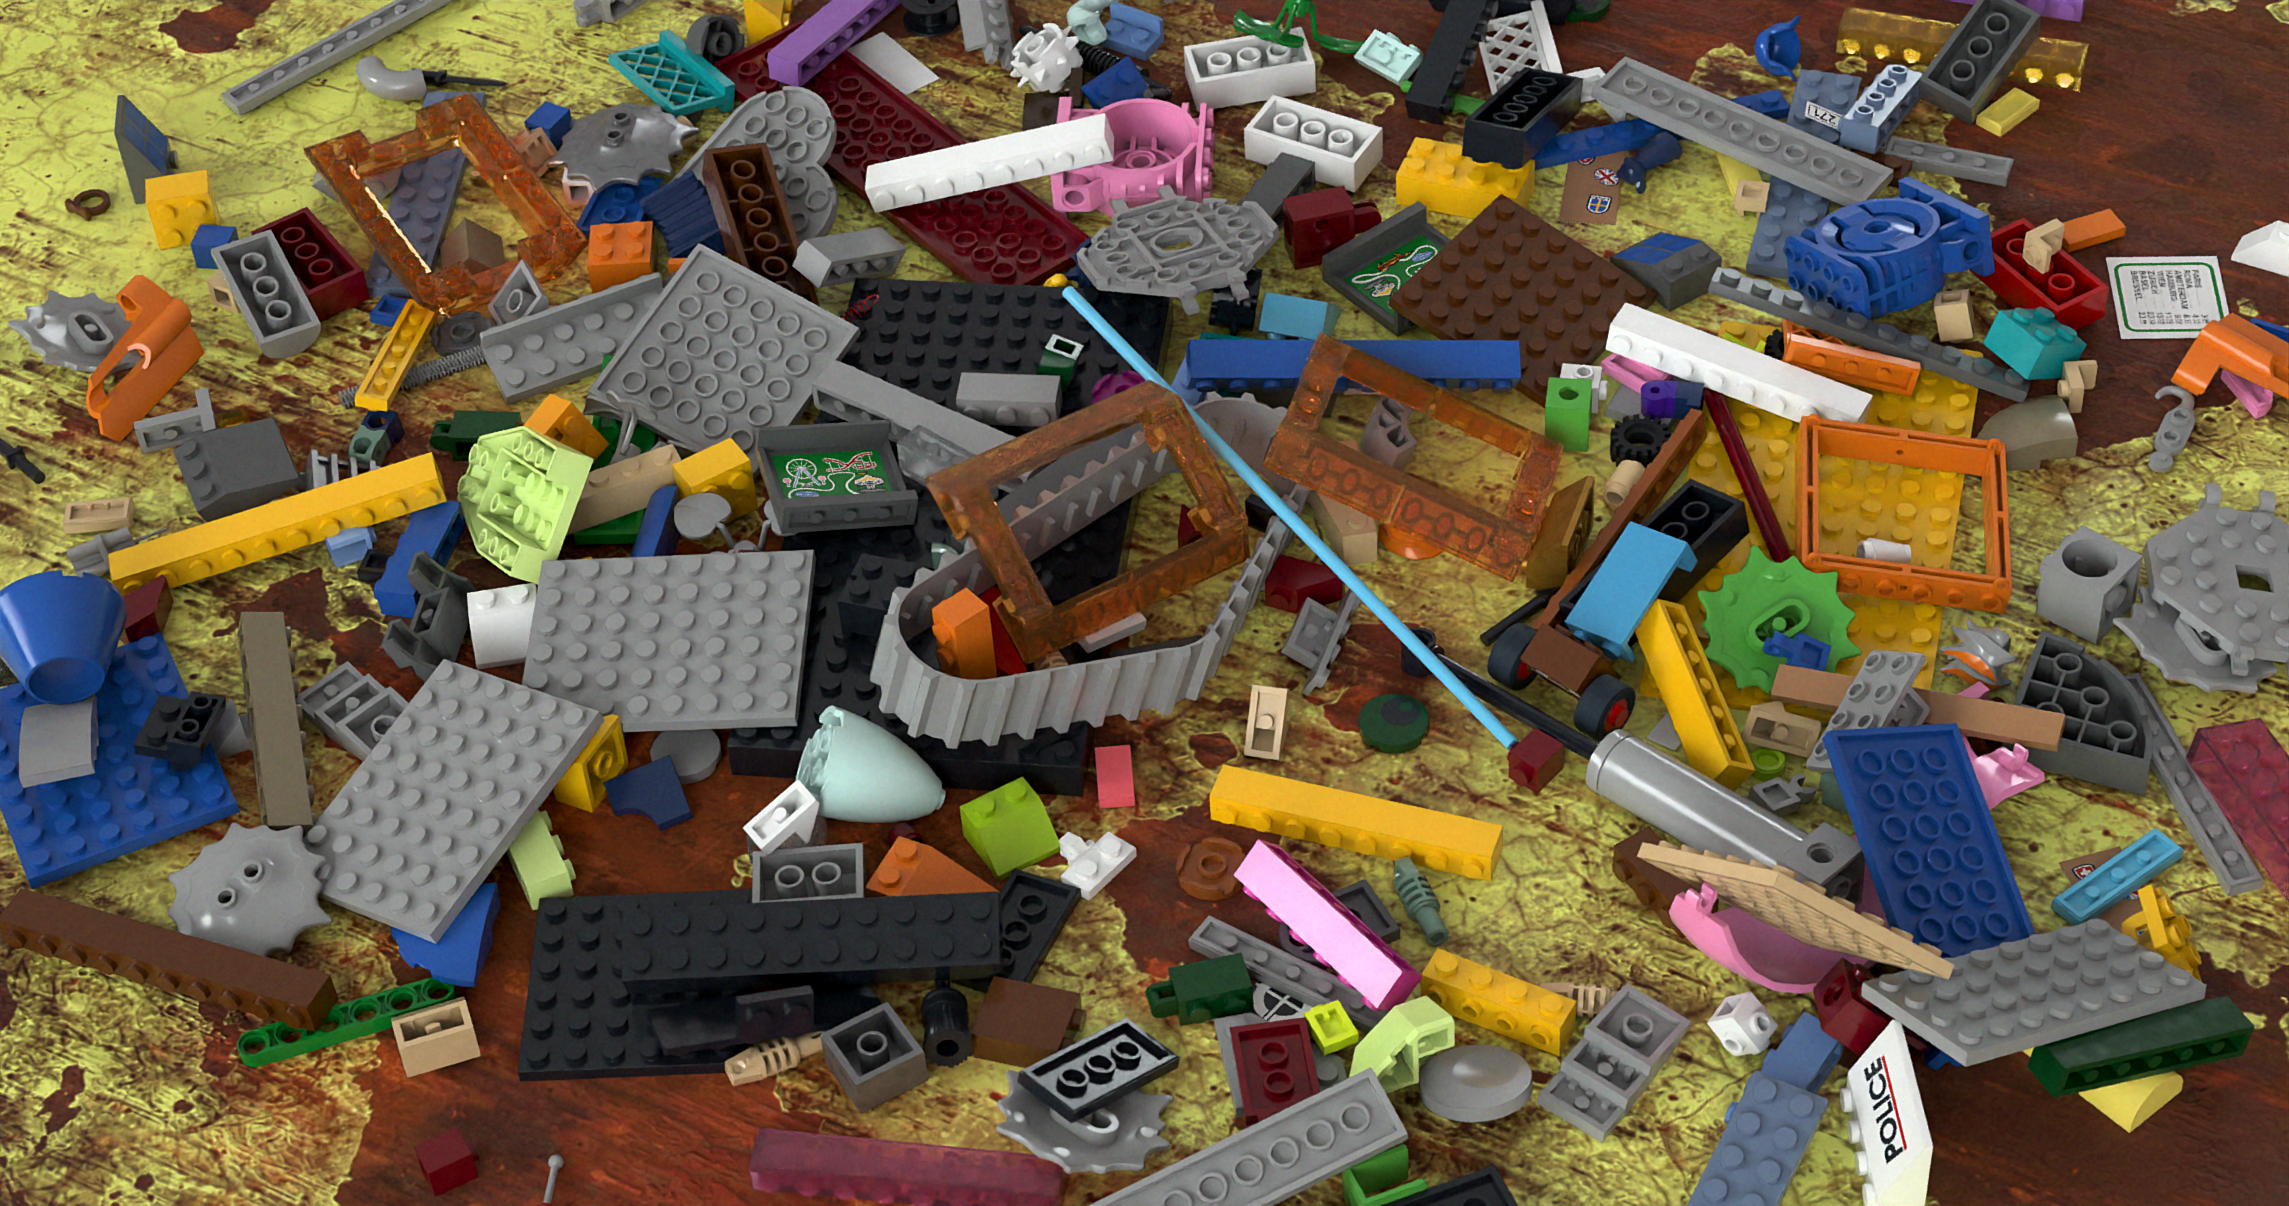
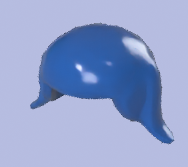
M1800 15L1790 22L1776 23L1760 32L1754 47L1757 62L1761 67L1774 76H1789L1794 82L1797 79L1792 70L1796 67L1800 56L1799 38L1794 28L1800 21Z

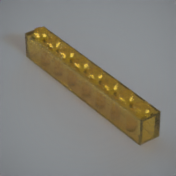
M1846 7L1838 28L1836 52L1928 67L1959 24ZM2037 36L2006 79L2079 91L2086 69L2089 44Z

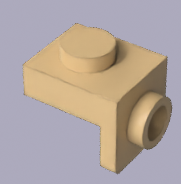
M2096 360L2063 362L2061 380L2058 381L2057 391L2058 396L2064 400L2070 413L2081 412L2084 390L2095 387L2098 368Z

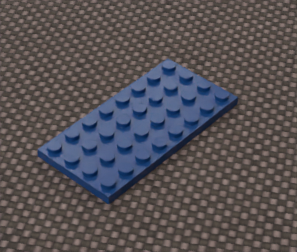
M1957 723L1829 730L1822 737L1890 929L1895 927L1914 936L1912 942L1918 946L1922 942L1942 951L1940 957L1943 959L1969 954L1973 950L1999 946L2003 942L2022 940L2036 934Z

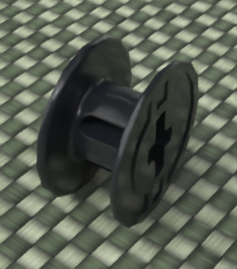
M901 0V5L907 10L903 17L904 27L909 33L920 37L930 38L950 33L961 21L959 10L954 6L957 0Z

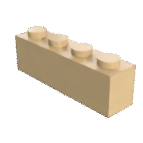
M669 444L589 472L566 536L647 508L650 497L656 490L665 486L676 485L672 464L681 461V458L674 445Z

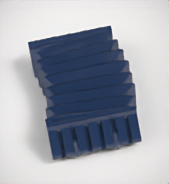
M693 171L685 172L683 176L675 178L669 184H664L662 188L654 190L650 195L644 196L638 201L649 220L653 221L656 229L664 237L670 258H687L698 243L721 255L727 253L706 186L703 185L701 180L697 179Z

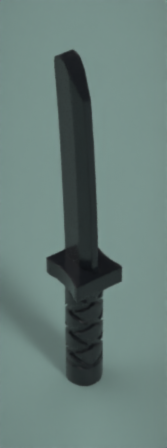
M0 438V455L6 459L8 467L11 470L17 467L36 484L44 482L45 474L26 458L22 447L18 445L13 448Z

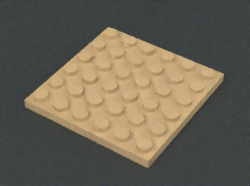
M1660 840L1659 845L1643 842L1637 857L1700 890L1702 883L1707 882L1717 889V899L1805 945L1948 980L1955 966L1940 957L1942 954L1940 949L1922 942L1919 943V946L1912 942L1914 936L1895 927H1891L1890 930L1884 928L1885 920L1867 912H1862L1861 915L1854 912L1855 904L1840 897L1833 896L1830 899L1824 896L1826 893L1825 888L1805 880L1803 884L1796 881L1797 874L1785 867L1774 865L1771 868L1756 860H1750L1748 863L1732 855H1727L1725 858L1709 850H1704V853L1692 847L1682 845L1680 848L1663 840Z

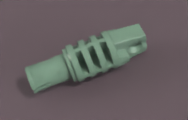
M1410 857L1396 859L1393 885L1409 918L1419 924L1429 945L1438 946L1443 944L1449 938V931L1439 915L1440 903L1432 891L1426 876L1423 873H1419Z

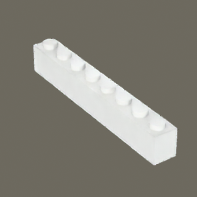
M1103 113L867 166L865 191L874 212L877 213L1113 161L1114 135L1107 116Z
M1629 303L1623 305L1610 324L1606 350L1687 381L1704 383V387L1795 422L1800 423L1802 416H1809L1811 414H1817L1824 419L1865 424L1873 397L1871 394Z

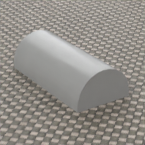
M271 229L211 249L216 265L265 356L273 359L291 357L304 351L316 341L321 332V323Z

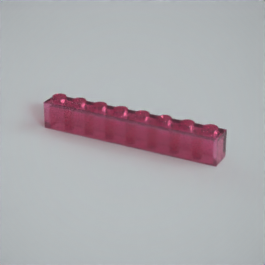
M759 1128L749 1163L753 1189L770 1193L779 1191L799 1193L804 1196H830L843 1200H870L883 1204L901 1203L916 1206H1063L1068 1185V1174L1059 1164L1038 1158L1035 1154Z

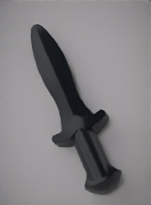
M421 70L425 82L435 83V86L444 85L447 82L484 86L506 85V82L494 79L449 75L447 70H439L438 72Z

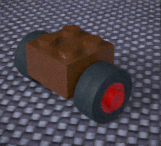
M1516 623L1504 631L1490 653L1487 665L1488 674L1507 688L1514 691L1522 690L1539 675L1545 681L1579 700L1574 713V725L1580 732L1597 742H1601L1609 733L1622 729L1634 708L1635 691L1631 686L1620 681L1622 676L1612 668L1615 662L1603 655L1604 652L1590 642L1585 641V643H1582L1576 639L1572 632L1561 625H1557L1553 629L1542 623L1539 630L1536 631L1526 624Z

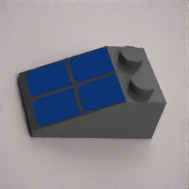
M118 95L114 135L135 205L145 204V179L176 174L175 169L179 168L178 155L176 150L171 151L168 138L125 95Z
M1659 232L1610 256V262L1657 292L1655 300L1670 312L1708 293L1711 279L1717 267L1722 265V257L1702 240Z

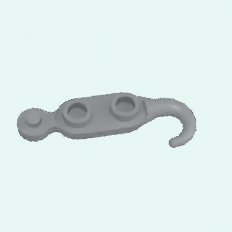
M2166 386L2155 394L2156 399H2161L2165 395H2175L2182 400L2179 406L2165 415L2155 436L2154 447L2157 452L2150 455L2148 465L2150 469L2158 473H2165L2172 469V457L2183 452L2195 425L2193 411L2195 398L2192 393L2179 386Z

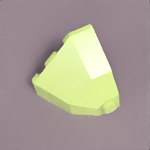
M1427 996L1394 1006L1355 1047L1349 1078L1372 1067L1386 1094L1419 1083V1066L1426 1064L1435 1057L1436 1052L1455 1046V1021L1453 1017Z

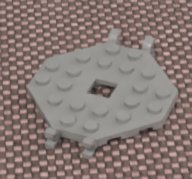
M1168 184L1158 187V194L1162 200L1130 209L1122 198L1110 201L1111 208L1115 212V215L1111 218L1112 225L1109 228L1102 227L1091 238L1092 245L1089 248H1081L1076 253L1079 267L1097 290L1180 298L1186 314L1192 315L1200 312L1195 296L1204 290L1225 288L1230 285L1232 294L1237 301L1250 298L1249 291L1244 285V281L1247 280L1246 274L1280 238L1278 225L1257 202L1244 201L1242 203L1243 206L1229 205L1228 199L1204 198L1202 200L1203 203L1189 201L1188 196L1176 195ZM1186 241L1192 244L1189 247L1178 250L1162 249Z
M2206 482L2204 487L2205 498H2200L2198 502L2200 510L2146 541L2143 556L2151 598L2161 605L2169 603L2181 612L2179 618L2201 634L2207 631L2220 640L2219 647L2230 654L2233 675L2247 676L2249 671L2247 662L2248 660L2253 661L2256 658L2286 663L2289 681V525L2274 515V492L2260 490L2258 495L2259 506H2254L2252 512L2234 510L2228 507L2220 508V484ZM2237 573H2249L2259 576L2269 583L2271 592L2240 588Z

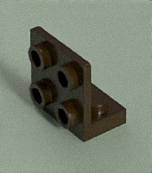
M1083 67L1071 68L1070 80H1065V92L1025 94L1022 131L1057 124L1060 97H1072L1073 109H1085V94L1080 88L1084 85Z

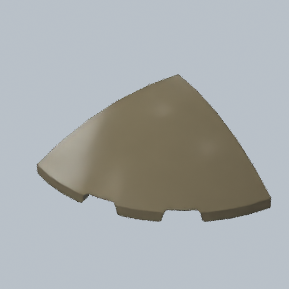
M2057 394L2029 398L2024 403L2017 402L1997 412L1983 425V428L1975 438L1988 441L1997 438L2005 443L2006 471L2040 469L2041 459L2075 458L2078 442L2071 414L2065 402Z

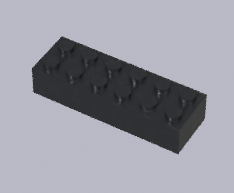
M1524 67L1465 120L1462 156L1471 157L1472 161L1477 163H1500L1506 169L1522 168L1579 113L1583 78Z
M1689 479L1642 524V526L1687 542L1698 560L1691 572L1676 567L1655 601L1661 599L1677 603L1750 533L1745 502ZM1605 559L1558 603L1563 625L1567 630L1569 629L1565 624V620ZM1635 632L1628 641L1630 647L1638 640Z

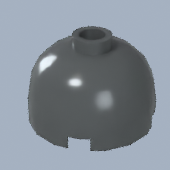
M706 14L695 20L690 26L686 35V46L713 65L744 49L745 38L744 34L739 32L737 25L740 24L738 20L732 16Z

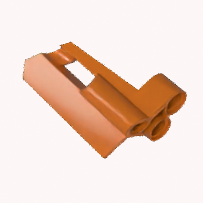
M143 275L134 276L116 295L119 305L126 314L124 316L125 319L131 321L132 325L88 379L89 387L86 393L88 412L93 418L98 419L100 434L117 442H121L134 428L133 422L142 420L204 354L202 346L190 325L191 312L185 302L178 298L173 299L167 292ZM136 349L144 357L106 395L104 391L105 377L129 351Z
M2231 313L2219 321H2210L2202 329L2170 381L2195 396L2202 395L2215 373L2221 367L2289 399V343L2242 317Z

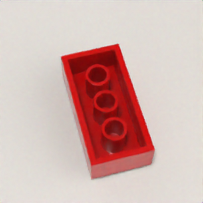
M2025 218L1991 232L1994 273L1984 277L1969 269L1971 273L2014 309L2046 308L2054 313V318L2062 325L2069 326L2075 331L2105 317L2109 287L2062 248L2054 255H2051L2049 271L2041 274L2022 258L2026 232L2036 228Z

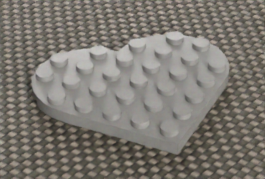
M783 86L781 91L769 94L763 91L741 104L669 183L675 178L683 176L685 172L693 171L697 179L701 180L705 186L702 177L705 149L766 142L799 244L805 239L827 236L828 232L832 229L837 215L838 194L834 183L822 167L831 157L837 137L835 118L826 102L811 90L796 86Z

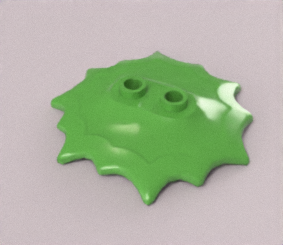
M1753 545L1744 567L1736 574L1724 575L1720 590L1717 592L1699 590L1697 592V596L1706 611V619L1702 624V628L1709 637L1708 646L1704 650L1707 660L1720 665L1730 672L1739 690L1755 686L1762 689L1765 694L1770 695L1779 664L1786 665L1788 658L1774 657L1764 653L1762 650L1765 639L1767 637L1772 639L1775 631L1783 633L1791 639L1801 632L1831 646L1825 672L1836 673V667L1840 661L1862 654V651L1847 637V629L1856 617V613L1847 608L1837 595L1838 573L1836 571L1814 573L1805 569L1795 556H1791L1781 563L1773 562L1763 554L1758 546ZM1787 623L1792 627L1790 630H1785Z

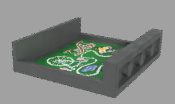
M1418 201L1323 255V281L1399 337L1418 325L1389 307L1390 297L1451 240L1427 223V207Z
M890 420L758 428L755 455L781 534L913 525L915 523L918 496L915 490H907L888 439Z

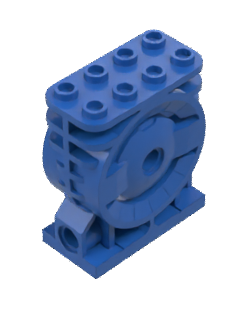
M1907 176L1898 180L1900 195L1894 198L1871 199L1847 205L1826 216L1816 229L1809 227L1802 231L1801 236L1793 234L1787 237L1783 251L1788 265V283L1794 291L1801 293L1811 300L1828 302L1836 309L1848 313H1859L1870 321L1871 316L1878 319L1887 313L1918 306L1936 296V293L1943 289L1947 279L1946 273L1963 272L1970 269L1985 277L1995 272L1989 214Z

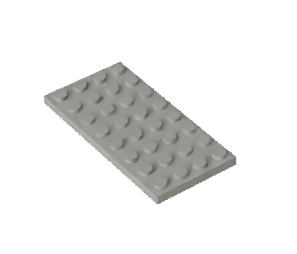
M2090 919L2082 924L2060 927L2058 930L2044 934H2033L2029 938L2014 942H2003L1999 946L1984 950H1973L1969 954L1954 958H1944L1955 965L1949 980L1911 970L1881 975L1879 978L1862 983L1861 996L1967 1067L2202 1000L2205 997L2207 985L2191 976V973L2187 970L2180 969L2166 961L2161 954L2152 952L2138 944L2133 937L2124 935L2112 928L2108 922L2101 919Z

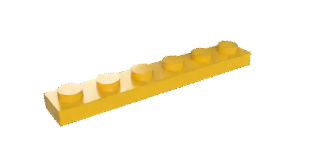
M408 299L355 394V406L367 408L371 411H388L439 316V304Z

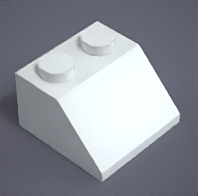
M535 583L467 593L468 616L477 670L525 663L537 595Z

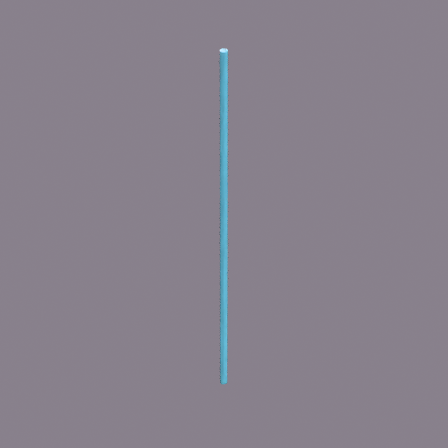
M1072 286L1066 287L1062 292V296L1460 702L1510 750L1518 742V739Z

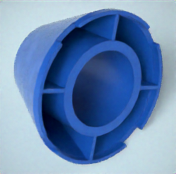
M62 570L49 571L17 580L0 591V657L34 699L55 705L82 701L95 694L105 680L127 620L124 597L117 587L109 581L85 572L82 573V577L63 576Z

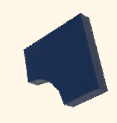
M670 755L603 782L616 816L626 814L644 815L654 821L660 831L693 818Z

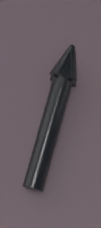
M1561 587L1535 591L1536 597L1481 634L1480 639L1485 646H1490L1510 626L1516 623H1523L1541 609H1545L1550 598Z

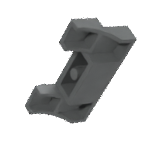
M424 550L414 554L406 575L411 586L416 588L421 595L410 627L401 618L390 621L381 645L386 654L393 659L400 669L412 666L417 676L426 682L443 659L452 662L456 661L469 623L467 593L476 592L477 590L468 578L446 570Z

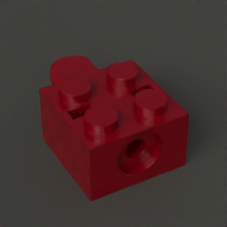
M1344 186L1283 198L1284 243L1295 270L1322 265L1323 255L1355 238V234L1364 233L1382 221L1381 214L1373 200L1369 199L1352 203Z
M1842 957L1813 988L1821 1030L1862 1056L1889 1023L1895 1019L1861 996L1862 983L1875 979L1872 973L1859 963L1854 965ZM1902 1024L1910 1058L1915 1063L1922 1056V1052H1926L1932 1044Z

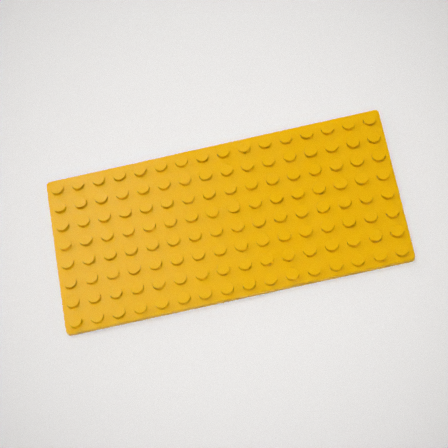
M1724 321L1720 325L1718 337L1722 338L1725 332L1754 349L1760 340L1766 342L1769 334L1773 336V331L1776 329L1782 332V328ZM1844 341L1848 346L1854 347L1848 341ZM1765 346L1761 351L1762 354L1765 352ZM1959 349L1963 354L1975 358H1983V354L1979 351ZM1921 368L1911 397L1834 380L1873 395L1865 424L1971 438L1979 389L1977 387ZM1724 395L1791 552L1795 556V439L1800 423ZM1705 401L1703 413L1707 438L1690 460L1685 483L1692 479L1745 502L1750 533L1677 602V604L1684 605L1703 651L1708 646L1709 637L1702 628V624L1706 619V611L1697 596V592L1699 590L1709 592L1720 590L1724 575L1736 574L1744 567L1753 545L1758 546L1763 554L1773 561ZM1818 454L1819 552L1856 557L1858 543L1866 541L1870 537L1908 544L1911 548V565L1950 570L1965 474ZM1837 592L1841 602L1856 613V617L1847 629V637L1862 651V654L1840 661L1836 667V674L1856 677L1863 666L1864 660L1872 650L1922 653L1926 657V661L1911 687L1931 690L1944 606ZM1787 623L1785 630H1790L1792 627ZM1645 657L1639 693L1642 696L1662 699ZM1708 660L1728 708L1750 711L1752 705L1774 702L1771 696L1765 694L1759 687L1751 686L1739 690L1730 672ZM1783 703L1785 712L1818 721L1829 722L1835 714L1833 711Z

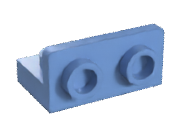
M1113 2L1110 5L1111 19L1104 25L1107 39L1098 45L1146 61L1164 43L1163 19L1118 2Z

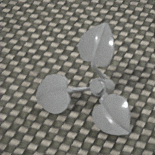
M608 390L606 393L608 401L589 395L585 401L583 415L614 418L622 421L617 449L609 463L611 465L640 455L642 449L630 443L638 422V416L654 421L658 415L653 408L642 401L626 397L613 390ZM668 440L667 443L658 442L650 450L673 444L681 460L700 452L688 445Z
M707 492L692 494L679 501L674 507V522L677 530L683 536L693 540L703 539L712 535L716 528H718L730 547L728 553H743L738 552L741 549L765 551L764 546L770 527H772L774 534L777 536L797 534H781L770 498L764 506V513L768 520L763 523L757 546L747 540L735 544L727 528L722 524V522L730 517L731 507L726 499L720 495ZM715 551L710 554H722L724 552Z

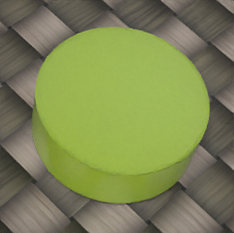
M1760 747L1751 753L1750 759L1755 768V772L1752 774L1754 778L1766 782L1777 777L1781 778L1784 775L1786 758L1781 751Z

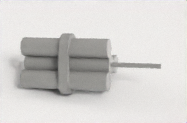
M126 526L104 536H101L100 533L94 535L93 540L68 549L66 552L78 577H82L83 572L101 576L110 573L109 553L135 546L136 542L168 529L165 527L134 540Z

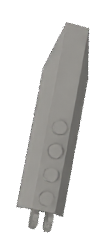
M957 0L965 51L970 52L981 48V51L984 52L986 63L993 65L999 57L1002 69L1010 71L1013 68L1011 61L1015 60L1012 51L1016 47L1008 0Z

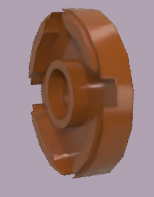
M1225 838L1201 839V843L1194 846L1191 843L1182 850L1177 858L1176 876L1179 885L1189 895L1201 900L1217 901L1229 898L1244 887V884L1234 874L1246 858V855L1237 843Z

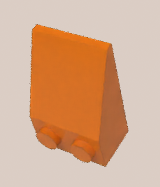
M898 836L865 886L866 898L998 891L932 846Z

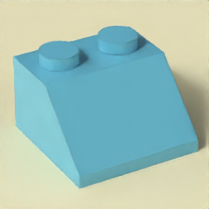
M1265 292L1259 330L1268 333L1267 339L1287 340V336L1299 338V340H1329L1340 316L1341 307L1323 301Z

